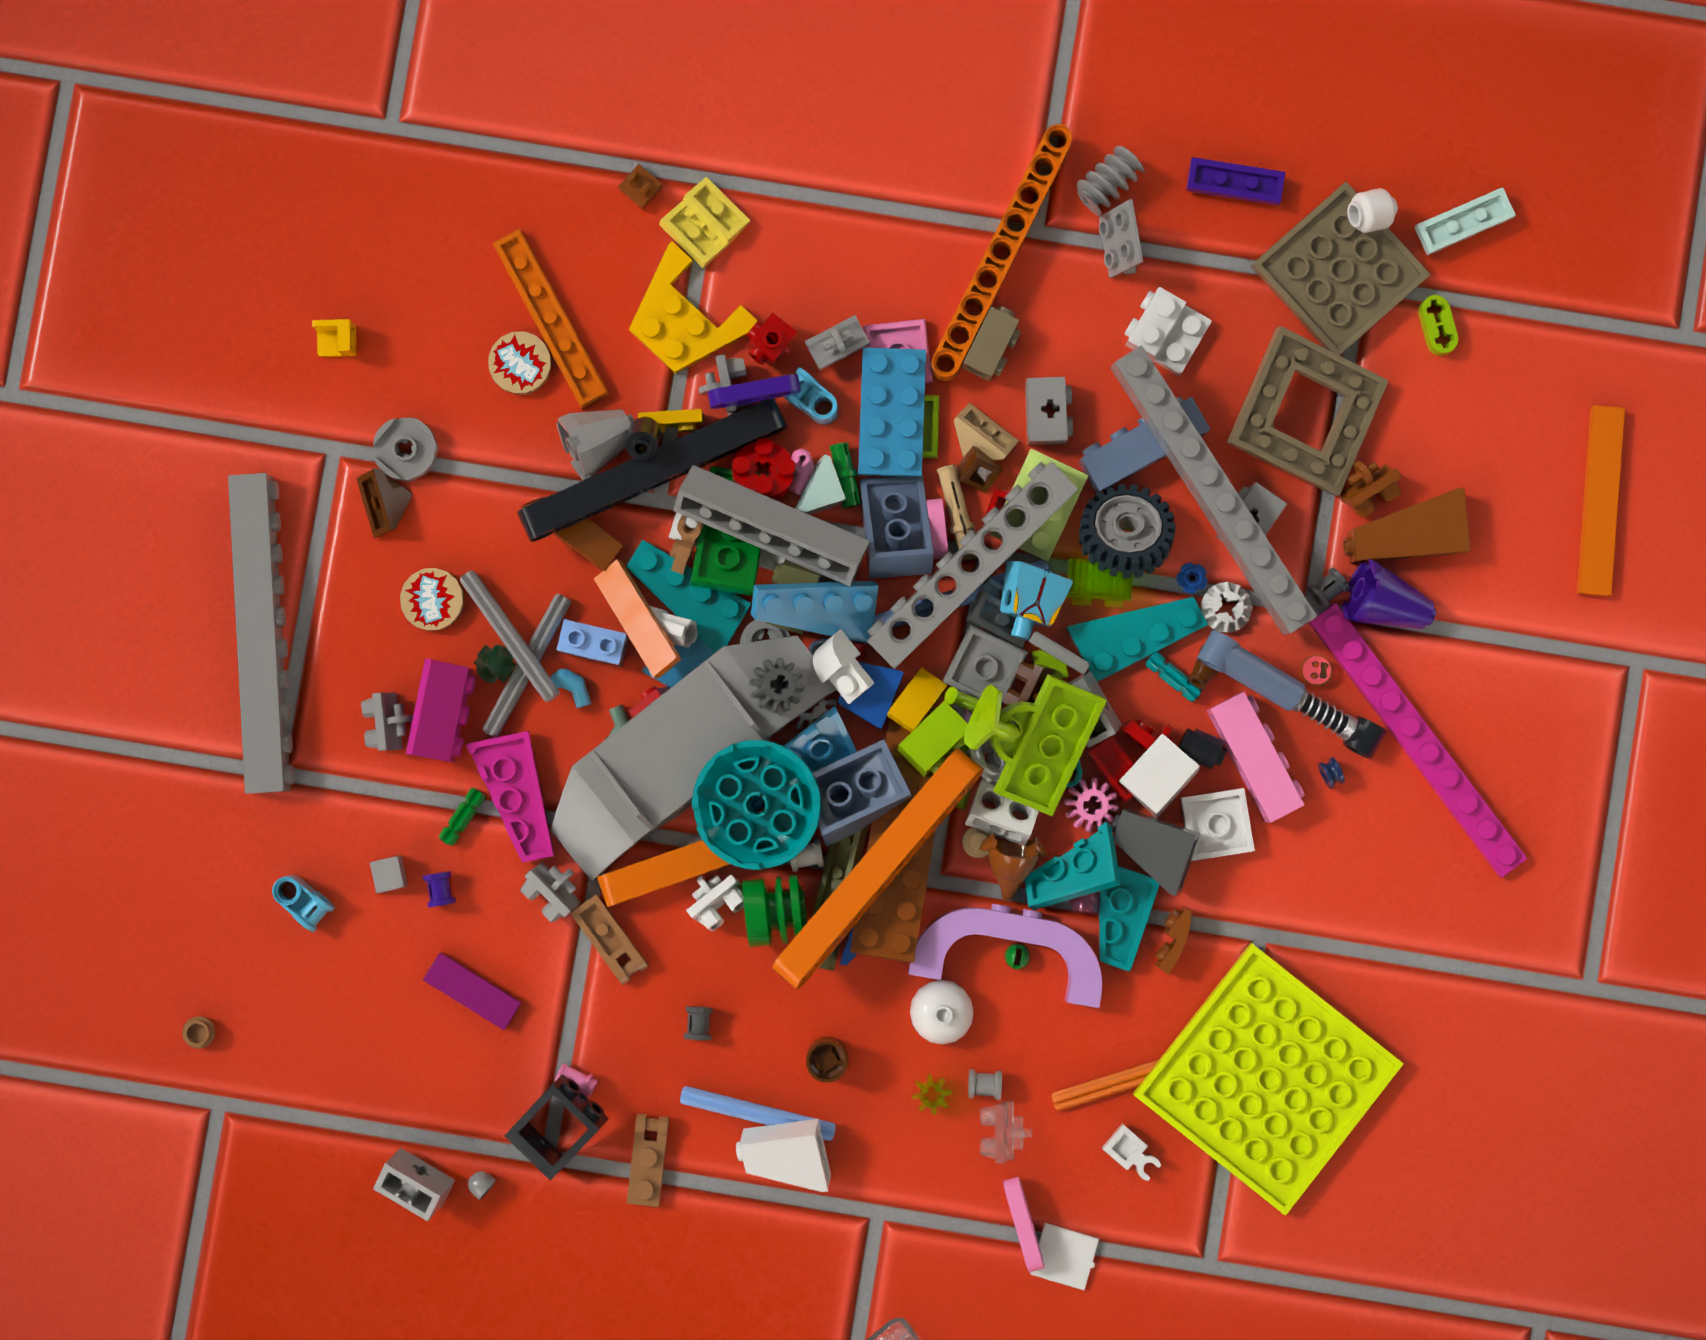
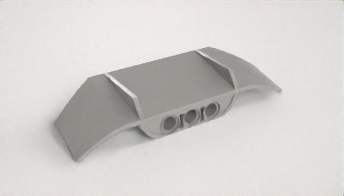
M798 636L724 646L572 766L550 831L588 878L594 881L649 832L670 822L692 805L696 780L705 764L716 753L742 741H769L770 737L837 689L830 680L824 683L820 681L813 666V655ZM783 658L784 669L789 663L793 662L795 668L791 674L802 673L803 678L795 682L798 685H803L805 690L803 692H794L800 698V702L794 704L789 701V711L784 712L779 705L777 713H771L770 702L765 708L761 709L758 705L762 697L751 698L750 694L757 691L758 687L749 685V680L760 679L754 674L753 670L756 667L765 670L763 661L769 659L775 665L776 659ZM779 678L770 682L771 689L775 688L773 691L775 693L783 689V683H778L780 681Z

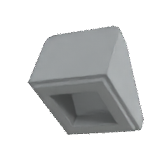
M402 855L370 862L376 893L408 886Z

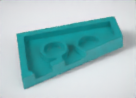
M1105 822L1097 828L1098 832L1086 840L1082 838L1074 843L1073 849L1061 857L1055 856L1031 872L1025 879L1028 907L1037 910L1121 885L1112 826Z
M1118 866L1121 885L1099 891L1098 960L1130 972L1160 884L1151 877Z

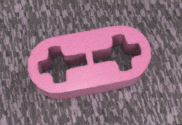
M942 498L926 500L933 546V559H941L948 553Z

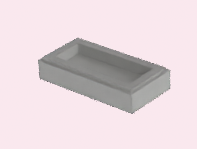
M1037 631L1033 632L1028 641L1083 675L1089 667V662Z

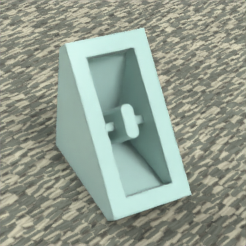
M826 454L817 461L814 467L815 471L811 475L795 508L809 515L838 506L846 499L831 457Z

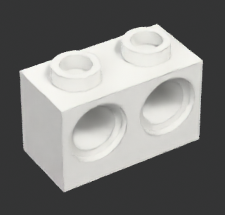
M981 780L975 792L965 825L990 834L995 832L996 836L1025 846L1031 836L1039 811L996 794L993 791L996 783L993 781L985 783V781ZM982 801H991L996 809L986 808ZM1019 811L1023 813L1026 820L1016 819L1012 812Z

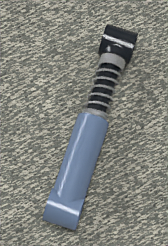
M1216 630L1211 631L1197 656V659L1203 664L1228 675L1287 711L1294 710L1295 712L1301 711L1303 712V717L1308 715L1310 716V721L1315 719L1317 725L1323 724L1324 729L1330 728L1332 734L1336 732V736L1343 739V745L1362 757L1371 759L1386 733L1385 729L1360 716L1355 718L1349 714H1343L1341 709L1336 710L1334 705L1329 706L1327 701L1322 702L1321 697H1314L1312 692L1308 693L1304 683L1242 648L1238 642Z

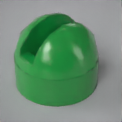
M1015 943L1006 949L1004 958L1009 967L1023 969L1030 961V952L1024 945ZM1016 949H1022L1019 965L1014 964Z

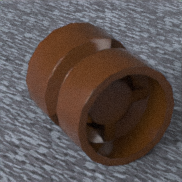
M824 1036L816 1039L810 1045L806 1056V1066L814 1079L821 1082H833L845 1073L848 1064V1053L845 1045L840 1040Z

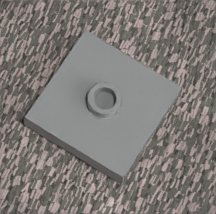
M970 624L943 678V682L978 699L988 685H993L1002 691L1003 701L1006 692L1011 688L1016 678V671L1020 663L1024 662L1028 652Z

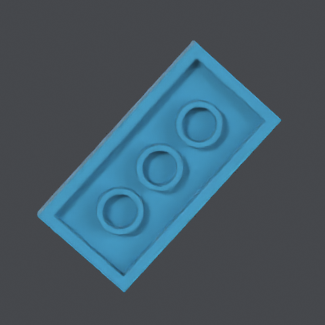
M863 348L858 475L922 477L926 350Z

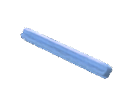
M688 1086L682 1089L680 1103L764 1125L815 1119ZM819 1120L823 1139L831 1141L834 1138L836 1125Z

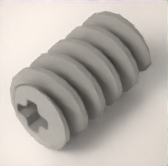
M1116 146L1113 150L1114 155L1107 154L1104 158V163H1098L1095 166V172L1089 171L1086 174V181L1079 180L1076 184L1080 200L1097 216L1102 214L1098 206L1100 203L1107 208L1111 206L1108 200L1109 195L1115 199L1120 198L1116 189L1118 186L1127 191L1129 186L1126 179L1129 178L1133 182H1137L1138 177L1135 171L1139 170L1145 173L1137 157L1125 147Z

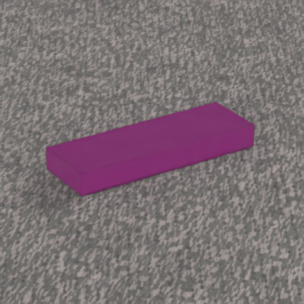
M442 952L438 954L423 978V981L502 1030L507 1028L522 1003Z

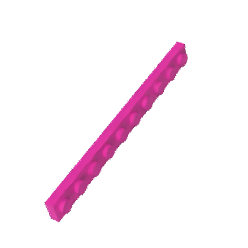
M1334 603L1308 622L1498 877L1505 876L1528 859L1350 621L1345 618L1338 605Z

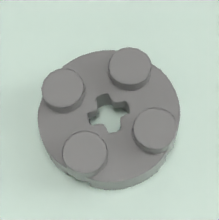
M409 417L395 418L384 423L377 431L373 442L374 458L378 467L391 478L407 482L421 478L431 470L439 449L430 428L418 419ZM409 441L412 442V454L410 456L405 454L403 457H400L398 455L401 451L398 447L399 443L407 444Z

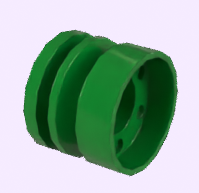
M789 875L790 890L783 891L781 876L776 877L775 892H768L764 878L743 880V902L749 947L771 946L772 931L779 930L783 944H788V929H794L796 937L807 924L805 896L798 882V876Z

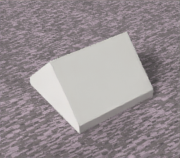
M1161 734L1119 782L1157 818L1199 772L1200 766L1165 735Z

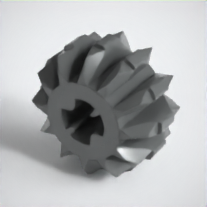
M783 658L776 659L775 665L767 659L763 661L765 670L760 667H756L753 670L754 674L760 679L749 680V685L758 687V690L752 692L750 696L751 698L762 697L758 705L761 709L765 708L770 702L771 713H777L779 705L784 712L789 711V701L794 704L800 702V698L794 692H803L805 690L803 685H798L795 682L803 678L802 673L791 674L795 668L793 662L789 663L784 669ZM779 678L780 681L778 683H783V689L775 693L773 692L775 688L771 689L770 682Z

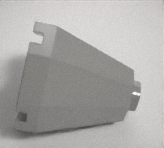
M620 409L569 413L558 418L556 426L562 446L566 453L570 452L573 458L570 461L572 467L583 481L597 475L626 449L629 428L632 422L635 421L631 414L626 415Z

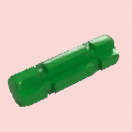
M477 788L469 790L465 796L466 801L460 803L448 821L449 826L444 827L439 834V839L445 844L453 846L460 837L459 832L465 830L477 812L476 807H480L486 799V795Z

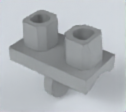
M856 315L806 340L805 344L819 370H822L870 345V341L865 335Z
M725 355L715 356L720 382L716 383L714 372L706 373L707 385L698 388L699 394L708 395L707 392L710 390L731 386V379L746 377L744 359H726ZM753 403L726 407L728 416L737 413V410L753 405Z
M373 693V698L361 702L364 718L375 717L376 729L366 730L364 734L365 746L378 748V751L403 749L401 736L406 735L405 723L412 722L414 715L404 716L403 704H398L397 693Z
M541 862L524 876L527 880L520 891L532 901L540 894L549 901L542 909V913L550 922H554L562 916L565 918L582 903L573 894L576 887L568 880L574 874L571 868L562 873L555 865L549 869Z

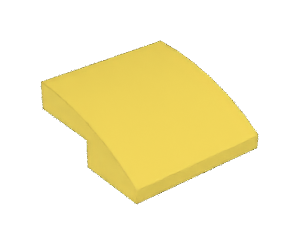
M705 177L684 195L681 203L660 220L659 225L704 268L747 227L750 220Z

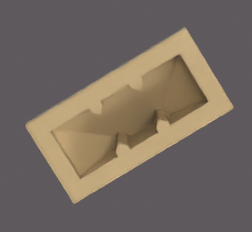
M968 403L954 419L963 458L971 447L975 446L991 459L1002 460L1019 442L971 403Z

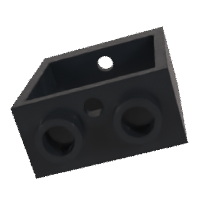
M562 1074L504 1136L551 1181L609 1118L604 1114V1110L598 1103L590 1101L581 1092L579 1085L575 1081L567 1079ZM553 1095L588 1128L564 1155L555 1149L529 1123L533 1116Z

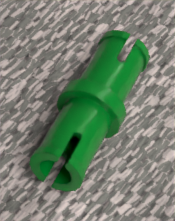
M849 442L829 446L833 465L846 498L842 502V509L862 505L855 478L858 477L857 469L853 468Z

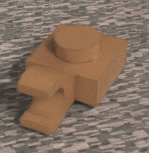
M684 515L681 516L677 525V530L682 540L676 538L669 555L675 558L671 570L682 575L692 555L697 537L704 526L703 523L698 522L695 528L689 527L686 524L687 517Z

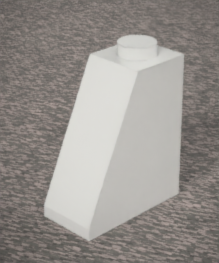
M819 1119L743 1129L741 1140L736 1143V1153L738 1160L743 1161L746 1173L819 1192L828 1191L831 1171Z

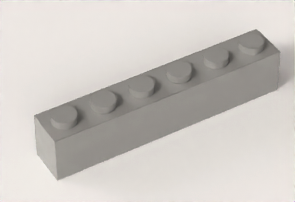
M692 465L682 483L673 511L849 587L869 544V540L695 465Z

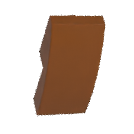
M589 519L554 533L564 544L573 551H578L601 571L607 568L623 547L616 539Z
M1183 906L1180 910L1175 908L1166 918L1164 924L1167 927L1163 932L1170 936L1173 941L1170 944L1166 941L1155 955L1158 959L1155 966L1168 975L1179 959L1189 934L1192 911Z

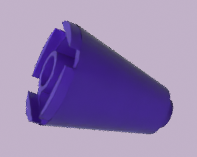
M1369 559V564L1362 562L1354 571L1348 582L1350 586L1348 591L1351 592L1349 602L1343 600L1342 604L1343 615L1346 619L1355 622L1420 630L1431 625L1434 621L1436 609L1434 608L1433 600L1378 562Z

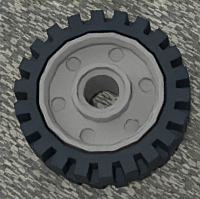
M1118 484L1116 491L1112 486L1105 488L1104 494L1098 491L1094 495V499L1090 498L1087 502L1080 521L1079 543L1082 545L1084 556L1089 554L1088 561L1092 565L1098 562V570L1104 572L1106 568H1109V575L1116 577L1117 572H1122V578H1130L1131 573H1134L1135 578L1143 576L1144 571L1147 574L1154 572L1155 567L1159 568L1164 560L1167 559L1175 535L1174 515L1172 511L1168 512L1169 505L1166 501L1160 504L1161 497L1157 493L1150 497V489L1145 487L1142 492H1138V485L1131 484L1129 490H1126L1125 484Z

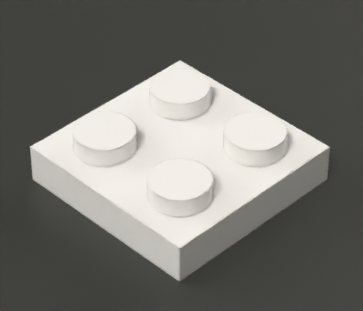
M1244 788L1180 798L1184 827L1200 833L1191 861L1255 851Z

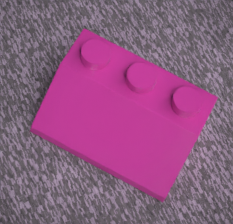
M425 658L406 754L454 762L455 756L460 757L463 748V738L459 737L461 726H466L470 713V707L466 706L468 694H473L476 684V676L472 675L473 669Z

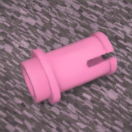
M563 1063L556 1075L555 1081L563 1074L567 1079L575 1081L579 1085L581 1092L590 1098L598 1080L594 1079V1075L591 1073L588 1076Z

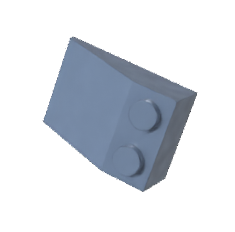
M923 475L922 477L892 476L860 479L864 538L869 540L866 549L869 579L932 574L933 546Z
M881 740L813 772L821 798V812L817 827L826 846L857 833L912 796L885 740Z

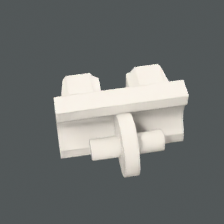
M717 874L709 881L701 875L696 879L701 887L692 894L697 902L686 911L691 918L702 923L713 932L724 922V919L717 911L723 904L726 903L734 913L744 908L743 885L732 874L723 881Z

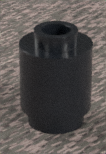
M641 417L632 422L626 440V450L630 456L638 460H648L656 454L661 436V429L657 422L650 417Z
M1187 728L1178 746L1197 764L1212 769L1214 764L1220 766L1227 752V748L1222 747L1224 740L1197 728L1195 730Z

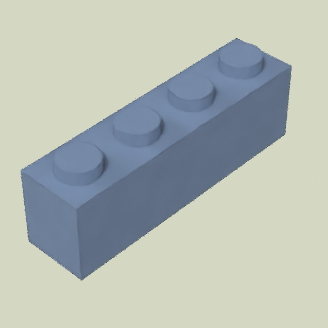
M1181 396L1176 398L1200 436L1202 437L1207 434L1211 429L1194 399L1190 397L1183 401ZM1143 418L1137 420L1138 427L1130 431L1124 427L1110 435L1112 441L1102 447L1097 442L1082 451L1084 457L1078 463L1083 472L1089 475L1087 479L1095 493L1105 491V488L1116 485L1167 456Z

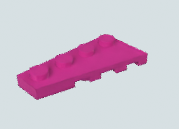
M530 731L466 744L522 863L555 856Z

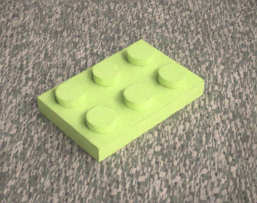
M1030 449L1012 489L1018 484L1023 488L1031 480L1028 474L1040 462L1046 465L1051 461L1078 488L1019 547V549L1048 562L1089 475L1036 450ZM1039 486L1034 487L1030 492L1031 501L1036 505H1041L1045 502L1047 496L1045 490ZM1012 509L1009 511L1007 521L1010 526L1016 528L1023 523L1024 516L1020 510ZM991 532V536L1001 540L997 532Z

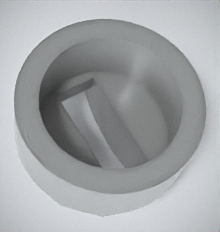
M484 1171L476 1172L468 1181L469 1190L476 1198L481 1200L494 1185L496 1179Z

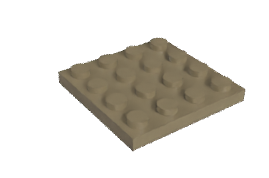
M1347 182L1342 184L1251 265V268L1325 349L1337 355H1341L1431 275L1389 228L1362 233L1351 225L1347 209L1352 198L1357 193Z

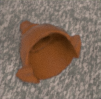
M994 832L982 842L979 848L984 852H988L990 867L999 883L1001 896L1004 900L1013 899L1019 886L1035 867L1039 855L1041 857L1047 856L1045 847L1035 836L1032 840L1028 839L1026 845L1023 846L999 836L996 837Z

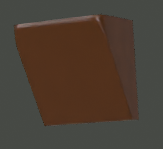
M975 446L971 447L957 466L959 481L986 493L1003 471V468Z

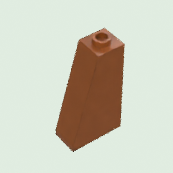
M1457 488L1348 531L1347 537L1343 539L1345 556H1349L1350 563L1369 562V559L1385 561L1457 555L1469 552L1470 540L1465 489Z

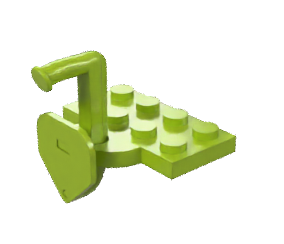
M1049 674L1034 703L1020 701L1011 703L1001 710L1002 691L993 685H988L979 699L958 691L956 687L947 689L944 697L949 705L954 704L973 712L964 732V743L970 749L977 750L990 738L994 751L1006 762L993 791L1000 796L1051 816L1055 812L1107 702L1100 695Z

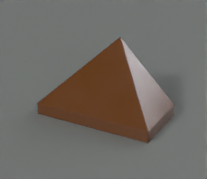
M379 468L372 469L357 477L373 537H381L396 529L413 494Z

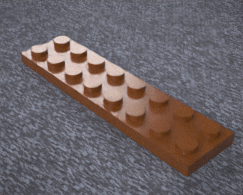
M932 708V709L930 710V712H928L927 715L924 717V719L922 720V722H923L936 708ZM889 718L885 742L912 796L871 823L867 852L934 775L930 771L923 777L897 751L899 744L911 732L891 718ZM935 831L855 924L850 953L914 963Z

